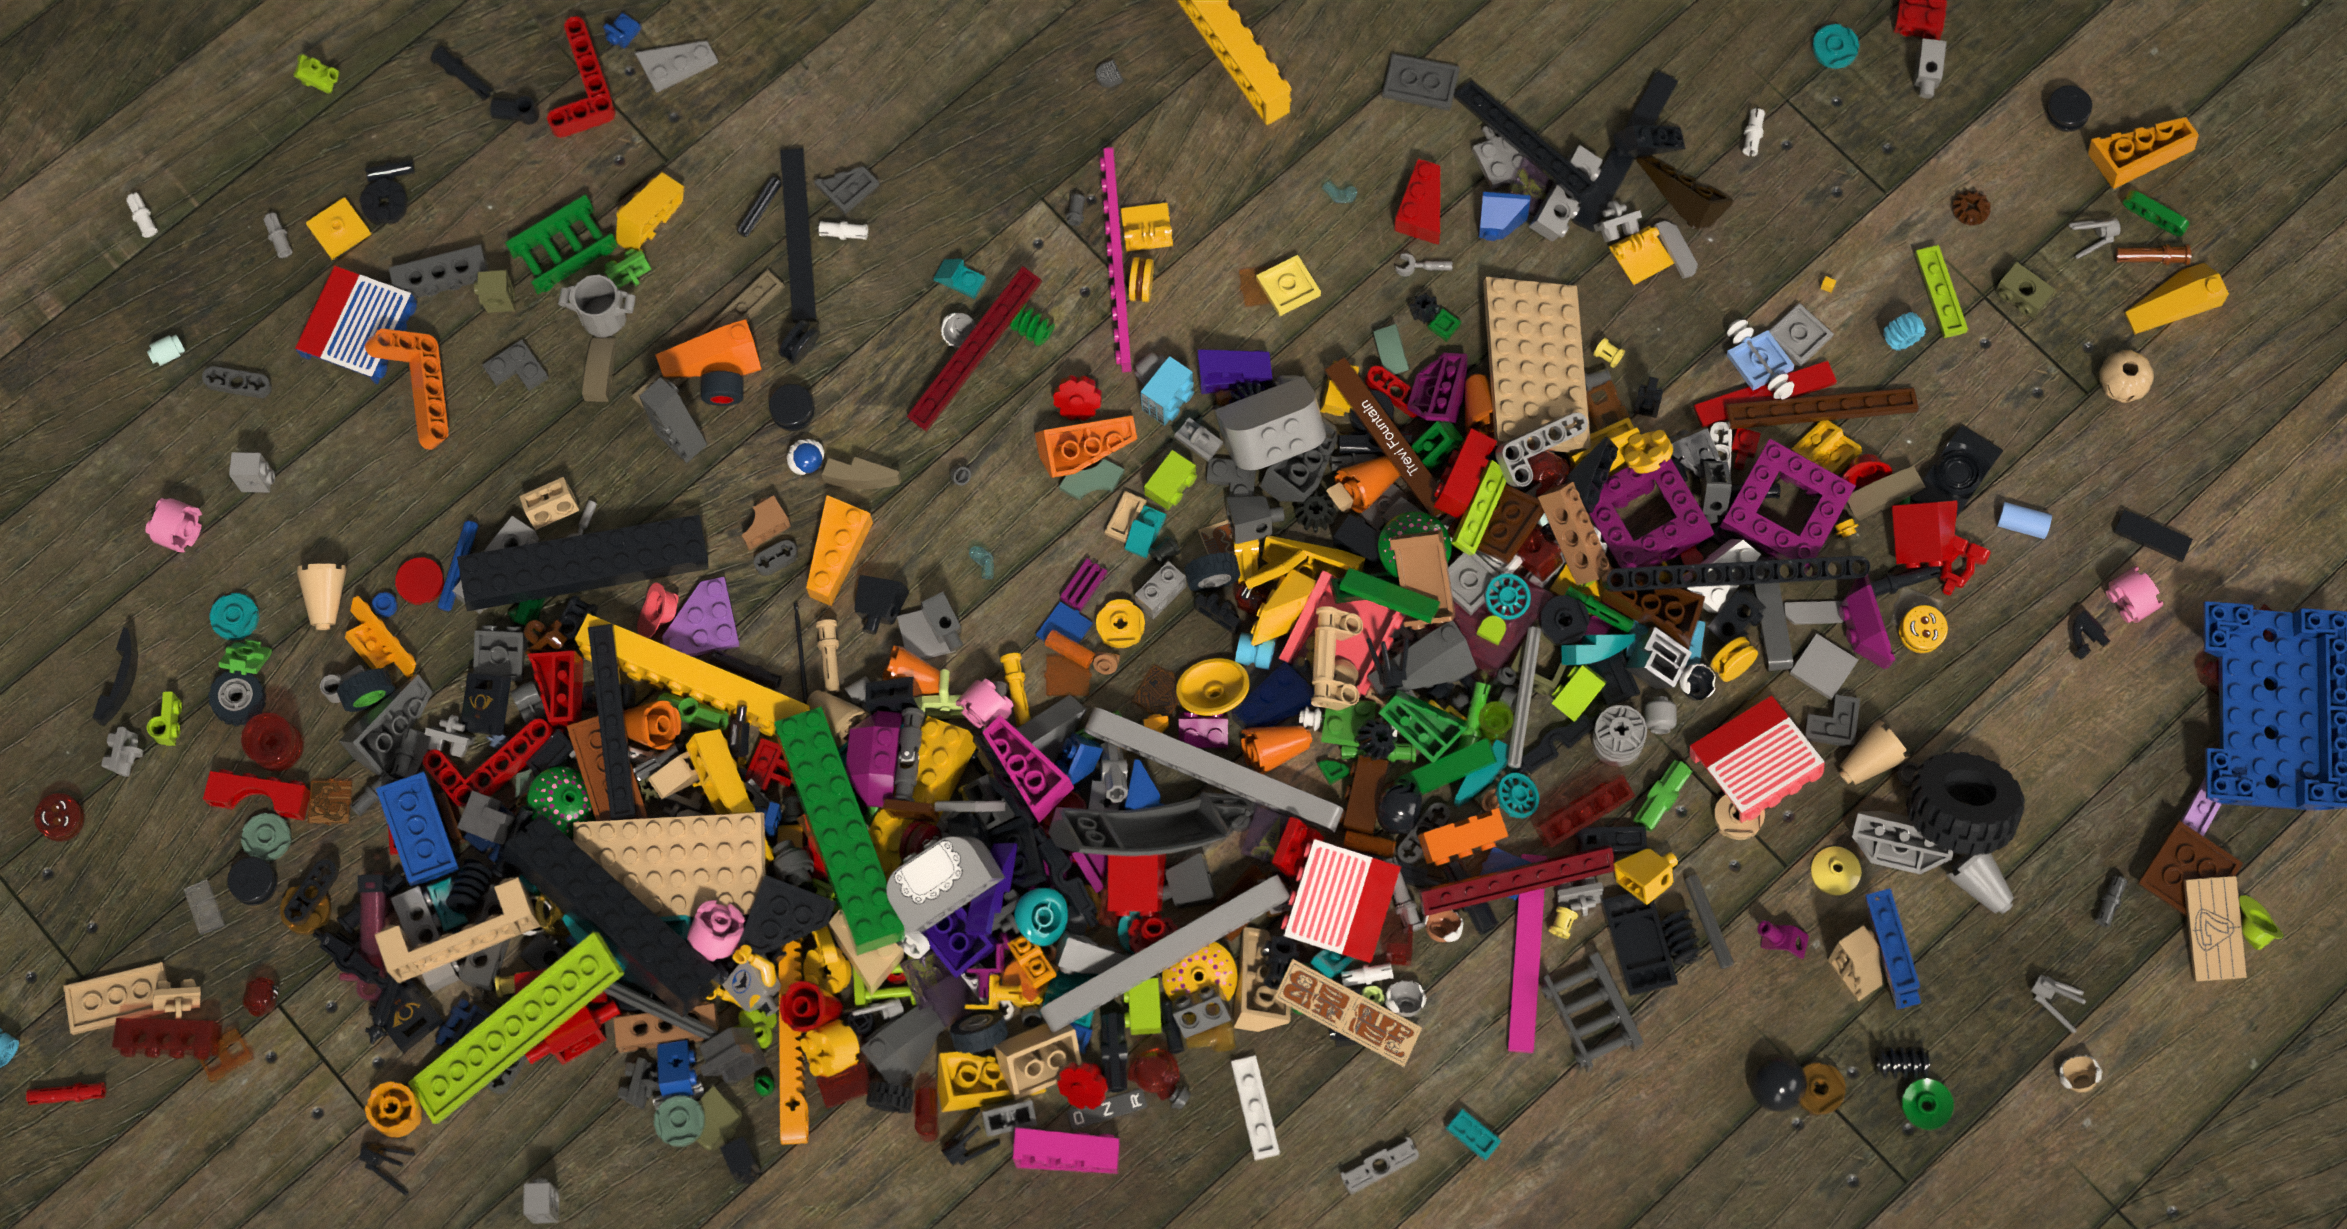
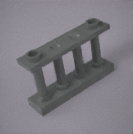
M1599 952L1589 956L1586 969L1555 983H1552L1549 975L1544 976L1543 985L1541 986L1546 1000H1551L1577 1052L1574 1056L1579 1067H1584L1587 1073L1592 1071L1593 1068L1591 1060L1624 1045L1626 1047L1630 1046L1632 1052L1642 1048L1644 1043ZM1588 978L1596 979L1600 986L1597 988L1598 991L1565 1006L1563 1005L1557 992ZM1601 1000L1608 1002L1611 1008L1608 1014L1578 1028L1574 1027L1569 1017L1570 1014ZM1611 1023L1619 1024L1622 1030L1619 1037L1586 1051L1580 1037Z

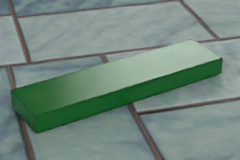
M1352 568L1348 569L1340 583L1339 590L1431 624L1440 607V602Z
M1485 738L1398 778L1414 783L1422 795L1490 766L1496 763L1497 759L1490 740Z

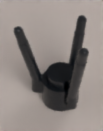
M1367 638L1366 641L1379 675L1380 684H1383V689L1402 687V681L1407 680L1406 666L1409 638H1404L1400 671L1398 666H1390L1388 651L1384 641L1381 642L1385 668L1382 670L1370 638Z
M977 1107L952 1138L944 1144L945 1147L941 1149V1152L953 1166L958 1162L962 1166L968 1160L1001 1144L1000 1141H996L964 1155L967 1150L963 1145L980 1130V1126L977 1125L960 1141L957 1139L980 1112V1107Z
M366 1142L359 1154V1160L366 1163L365 1168L375 1172L402 1194L408 1195L406 1189L376 1167V1165L380 1166L386 1161L400 1167L403 1166V1162L387 1156L385 1151L410 1156L415 1155V1152L387 1146L379 1142L376 1144Z

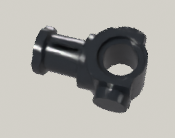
M1273 936L1271 941L1265 940L1262 948V955H1265L1264 962L1268 968V973L1264 977L1263 983L1268 988L1275 990L1279 989L1292 959L1297 961L1300 950L1296 949L1297 943L1286 936Z

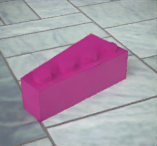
M1001 715L982 732L1035 818L1040 823L1074 788L1070 778Z
M1015 1128L1013 1160L1016 1168L1118 1174L1120 1140L1115 1138V1135L1100 1134V1136H1090L1088 1133L1083 1132L1071 1134L1061 1131Z

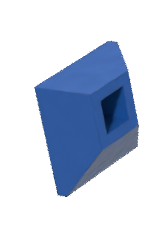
M1072 733L1071 737L1067 738L1063 744L1062 751L1064 753L1061 760H1057L1054 765L1068 776L1074 785L1094 771L1103 748L1093 740Z

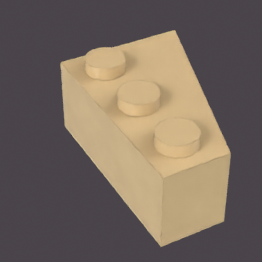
M839 910L829 921L830 933L872 996L904 958L903 948L893 943L857 956L841 911Z
M1864 926L1839 941L1828 959V962L1857 1001H1860L1882 986L1878 939L1871 930L1867 931Z

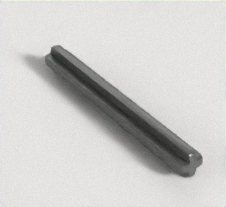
M617 982L612 983L604 990L610 996L707 1041L719 1034L716 1028L688 1015L682 1018L671 1007Z

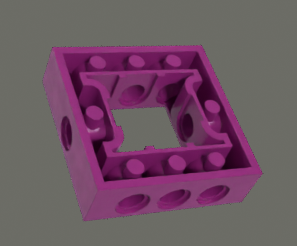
M1769 439L1722 521L1720 528L1763 552L1773 555L1778 560L1816 558L1856 486ZM1778 473L1781 480L1787 484L1791 482L1806 491L1807 495L1812 497L1822 495L1818 504L1813 509L1808 522L1800 532V536L1756 513ZM1806 564L1804 566L1805 574L1808 572L1811 565Z
M1671 458L1667 462L1664 459L1659 463L1660 468L1649 473H1636L1633 468L1627 467L1609 477L1606 483H1604L1599 502L1596 504L1593 513H1589L1620 568L1660 566L1662 562H1667L1714 535L1710 523ZM1655 480L1676 518L1633 541L1615 508H1624L1629 505L1630 501L1644 493L1647 495L1652 492L1655 487ZM1636 573L1637 576H1642L1641 573Z

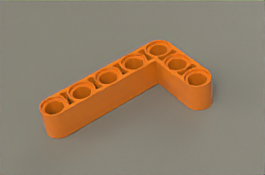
M379 329L366 341L365 350L374 358L409 362L418 440L422 447L432 450L448 437L449 432L438 343L433 336L428 334Z

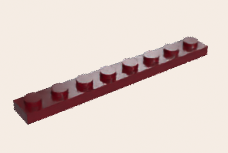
M1024 266L1021 267L906 416L908 419L926 432L930 429L1043 281Z
M1610 845L1420 889L1419 896L1422 914L1429 916L1614 872L1612 847Z

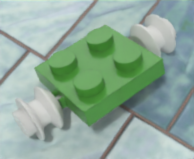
M1359 700L1356 704L1340 711L1326 708L1325 715L1323 714L1322 717L1319 707L1315 711H1309L1306 705V710L1300 711L1299 724L1303 725L1304 728L1307 725L1312 726L1314 731H1316L1320 727L1321 722V725H1323L1321 742L1358 747L1359 742L1354 740L1358 736L1356 730L1362 726L1364 721L1375 718L1376 702ZM1381 716L1380 719L1384 722L1385 719ZM1389 723L1388 728H1389V729H1395V728ZM1395 729L1392 735L1397 737L1398 731Z

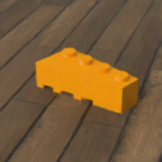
M2184 117L2158 123L2152 128L2144 129V127L2134 129V132L2121 134L2120 132L2111 134L2109 138L2100 139L2098 137L2091 139L2088 155L2111 187L2115 189L2195 150L2199 134L2188 119Z
M828 495L825 500L806 588L810 598L832 606L873 521L869 512Z

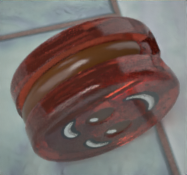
M63 793L51 794L42 799L34 813V822L37 829L48 839L56 842H64L74 838L83 828L85 814L81 805L71 796Z

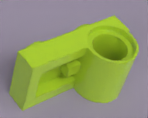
M163 692L161 716L152 718L147 724L149 735L157 743L166 746H176V737L180 736L178 714L182 712V702L173 692ZM166 726L165 731L157 735L158 729Z

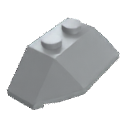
M1886 811L1858 812L1852 837L1870 863L1922 874L1944 862L1952 860L1953 851L1944 850L1934 842L1926 840L1923 834L1914 828L1913 821H1910L1908 816Z

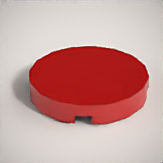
M424 557L413 558L406 561L399 568L395 577V586L399 595L406 602L422 605L423 603L434 601L441 594L444 587V575L439 565L433 560Z

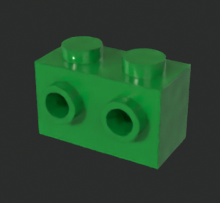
M1437 421L1411 448L1427 470L1435 472L1443 466L1442 462L1450 456L1453 449L1458 451L1464 439L1451 422Z

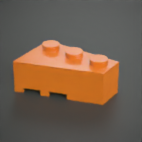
M1499 808L1418 835L1427 864L1435 862L1436 866L1450 862L1449 857L1457 854L1459 859L1472 855V849L1481 847L1482 851L1496 847V841L1508 837Z

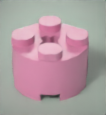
M161 498L156 503V511L153 514L152 520L146 524V533L150 534V538L154 543L183 553L185 552L184 548L187 545L193 546L199 536L202 525L198 523V516H201L202 512L199 508L176 499Z
M2133 566L2110 581L2109 589L2105 591L2108 599L2112 603L2116 602L2122 609L2120 615L2127 623L2131 621L2138 623L2163 606V601H2158L2156 595L2159 594L2157 587L2146 573L2140 575L2137 572L2139 570L2137 566Z
M986 678L982 682L975 680L956 701V706L960 707L962 705L964 708L961 713L978 729L982 726L987 728L999 715L1007 720L1012 714L1011 708L1014 706L1009 698L1004 695L1001 697L994 691L996 687Z
M716 900L705 902L699 906L687 934V940L692 944L693 948L709 961L728 957L734 953L744 931L743 924L745 919L741 912L731 904H728V907L716 904Z

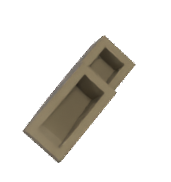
M592 338L582 389L585 401L609 402L610 384L613 383L616 338Z
M854 457L851 465L828 458L822 473L825 484L841 488L878 489L901 483L899 471Z
M1913 466L1853 492L1847 502L1855 517L1861 521L1879 510L1884 511L1926 487Z

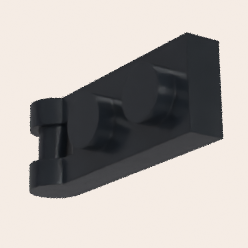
M1646 826L1583 827L1575 829L1579 844L1576 846V853L1607 845L1612 847L1613 854L1638 853L1647 849ZM1595 837L1596 844H1588V838Z

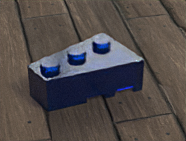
M1284 662L1232 710V719L1243 730L1255 727H1271L1280 720L1299 714L1301 710L1306 709V705L1314 707L1311 704V699L1314 698V689Z

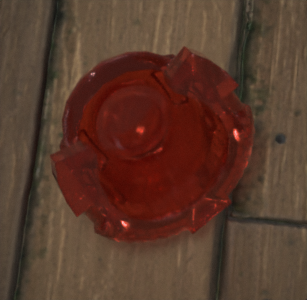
M1545 450L1527 458L1533 472L1531 482L1533 484H1537L1539 481L1542 483V486L1536 490L1537 499L1549 489L1563 485L1567 475L1570 473L1567 461L1550 451Z
M1150 1049L1142 1052L1137 1056L1138 1058L1134 1065L1131 1064L1128 1081L1135 1082L1139 1088L1146 1092H1157L1158 1098L1163 1102L1170 1097L1173 1088L1179 1082L1178 1064L1173 1055L1164 1049Z

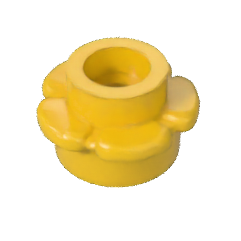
M1853 518L1835 526L1838 532L1836 535L1841 534L1843 538L1856 533L1855 527H1858V524H1855Z

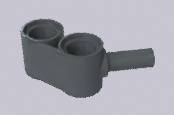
M533 681L510 691L526 725L534 719H543L547 722L548 719L541 697ZM545 727L538 730L540 737L544 735Z

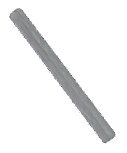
M1530 626L1527 631L1507 765L1512 768H1520L1541 635V628Z

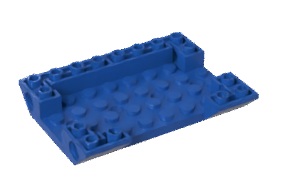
M2203 602L2204 651L2219 658L2220 749H2205L2206 799L2219 804L2314 811L2347 809V612L2301 608L2292 613L2253 610V605ZM2264 630H2269L2272 633V642H2267L2263 638ZM2265 678L2273 681L2274 689L2272 691L2264 687ZM2266 727L2274 730V739H2268L2265 736L2264 730ZM2266 776H2271L2275 779L2276 785L2274 789L2266 785Z

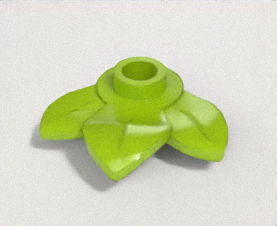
M742 1008L739 1013L740 1024L733 1028H753L756 1037L763 1033L757 1040L761 1049L767 1048L773 1040L772 1029L777 1023L776 1012L767 1017L764 1012L760 1013L758 1009L747 1012Z

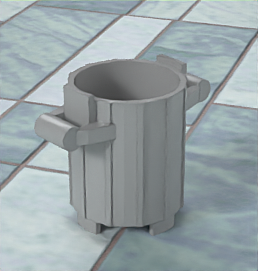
M592 275L582 279L576 286L561 288L558 305L576 311L582 326H584L589 334L594 335L596 338H607V336H612L621 330L622 326H625L626 313H633L636 296L617 289L610 278Z

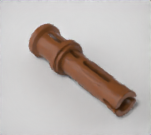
M2165 244L2162 247L2156 248L2117 247L2115 260L2116 263L2161 262L2164 265H2169L2170 263L2189 265L2191 261L2190 244H2185L2184 246Z

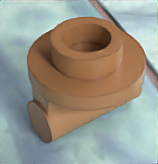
M1096 651L1093 666L1101 674H1112L1117 669L1120 655Z
M1493 783L1473 798L1474 802L1485 811H1491L1500 805L1495 795L1497 787Z

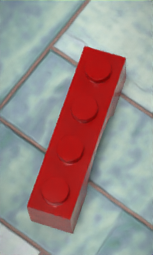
M219 769V772L210 771L203 800L209 806L233 810L245 797L260 794L272 799L274 810L280 817L305 820L311 792L303 782L291 780L290 783H284L275 777H266V780L259 779L256 775L250 773H243L242 776L233 775V772Z

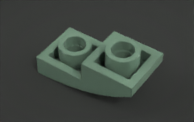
M1397 324L1373 331L1383 368L1393 375L1410 370Z

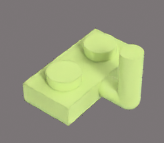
M943 669L940 671L939 695L922 696L921 710L924 711L923 719H926L927 716L935 719L966 718L961 713L964 710L963 706H956V701L962 695H949V670Z

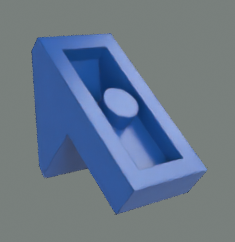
M770 802L768 809L754 806L755 813H764L766 840L776 843L778 825H781L783 821L780 804Z

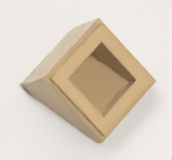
M1340 482L1326 490L1341 511L1345 513L1350 511L1353 499Z

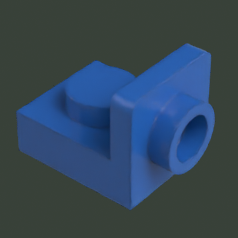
M623 13L611 26L608 24L603 26L606 34L605 38L612 45L616 46L618 44L624 49L641 30L639 23Z

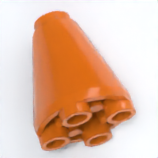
M893 645L889 657L890 661L885 666L882 681L914 676L922 691V696L939 695L940 671L907 649Z

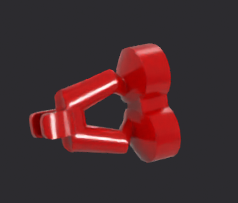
M1954 535L1952 560L1943 561L1940 579L1946 582L1942 593L1951 596L1955 587L1963 588L1974 574L1975 564L1985 565L1991 552L1982 546L1968 543L1967 540ZM1958 556L1967 559L1966 567L1957 576L1952 573V563Z

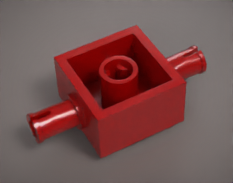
M614 1000L594 1012L585 1005L525 1055L532 1065L551 1053L564 1065L606 1041L607 1039L601 1030V1024L621 1013Z

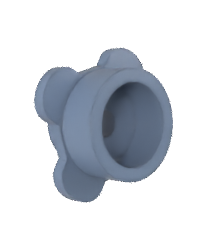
M504 735L486 736V739L491 741L489 745L498 750L511 740Z

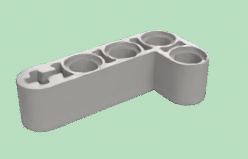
M1582 413L1565 414L1500 444L1496 449L1495 455L1506 482L1513 487H1522L1530 484L1533 479V472L1527 458L1585 432L1588 426L1585 415ZM1573 420L1576 421L1577 424L1574 425V428L1565 429L1564 426L1572 424ZM1551 427L1556 431L1554 440L1550 439L1548 435ZM1530 437L1535 442L1532 450L1527 446V440ZM1508 447L1512 448L1514 453L1510 460L1505 454ZM1518 469L1523 473V479L1520 482L1515 479V472Z

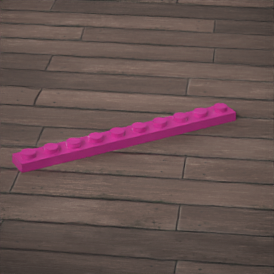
M1112 147L1104 148V157H1100L1101 171H1106V178H1102V190L1108 194V199H1103L1104 214L1109 213L1110 219L1105 221L1106 235H1111V242H1107L1108 256H1113V263H1109L1110 278L1114 277L1115 285H1110L1111 299H1116L1117 305L1112 307L1113 321L1118 320V328H1114L1115 343L1120 342V350H1115L1116 363L1121 364L1122 372H1132L1115 163Z

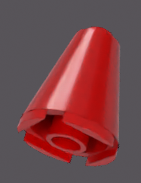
M798 981L791 984L786 994L782 995L780 999L779 1011L783 1022L792 1028L793 1031L797 1032L814 1030L829 1022L840 1019L843 1013V1005L838 998L808 981Z

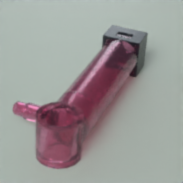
M383 874L358 875V893L361 894L360 952L364 953L381 969L379 974L385 978V963L375 934L380 933V930L385 927L386 894H389V877ZM339 974L340 981H358L356 991L360 998L372 1002L379 1000L383 988H379L376 985L375 993L369 995L367 992L369 983H365L355 974Z

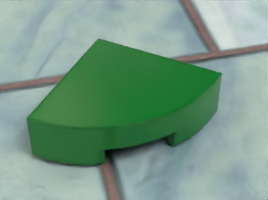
M1323 760L1317 763L1329 786L1351 773L1350 769L1343 763Z

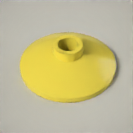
M1833 846L1821 850L1814 857L1811 864V876L1816 886L1823 892L1830 895H1844L1851 892L1858 885L1861 878V866L1857 857L1851 851ZM1839 865L1842 871H1834L1833 866Z

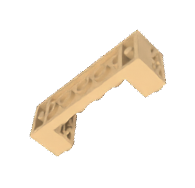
M507 878L501 881L500 885L494 888L504 915H492L486 919V922L478 925H467L462 928L461 932L442 935L438 938V941L431 944L422 943L414 949L409 936L399 925H390L382 928L380 933L375 934V938L387 972L400 983L541 927L528 890L519 878Z

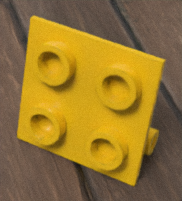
M1167 203L1121 208L1126 252L1173 246Z
M1649 225L1609 247L1633 285L1674 264L1657 238L1659 232L1656 227L1651 228Z

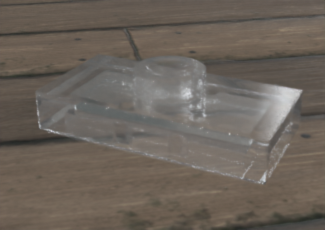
M207 879L183 889L201 935L225 926L211 885Z

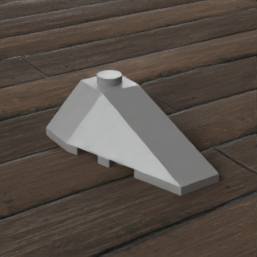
M1065 930L1058 941L1055 962L1060 966V971L1074 975L1075 972L1092 974L1103 973L1133 955L1128 952L1123 955L1120 950L1108 944L1099 947L1097 946L1098 943L1092 941L1093 939L1086 936H1078Z

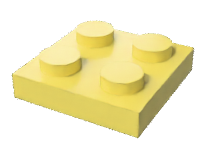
M1298 255L1256 275V280L1279 317L1321 296L1320 289Z

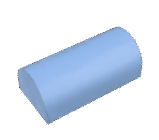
M2004 502L1997 526L2045 539L2051 524L2052 514Z

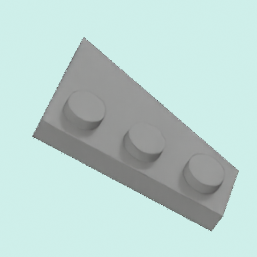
M707 41L635 53L656 93L718 63Z

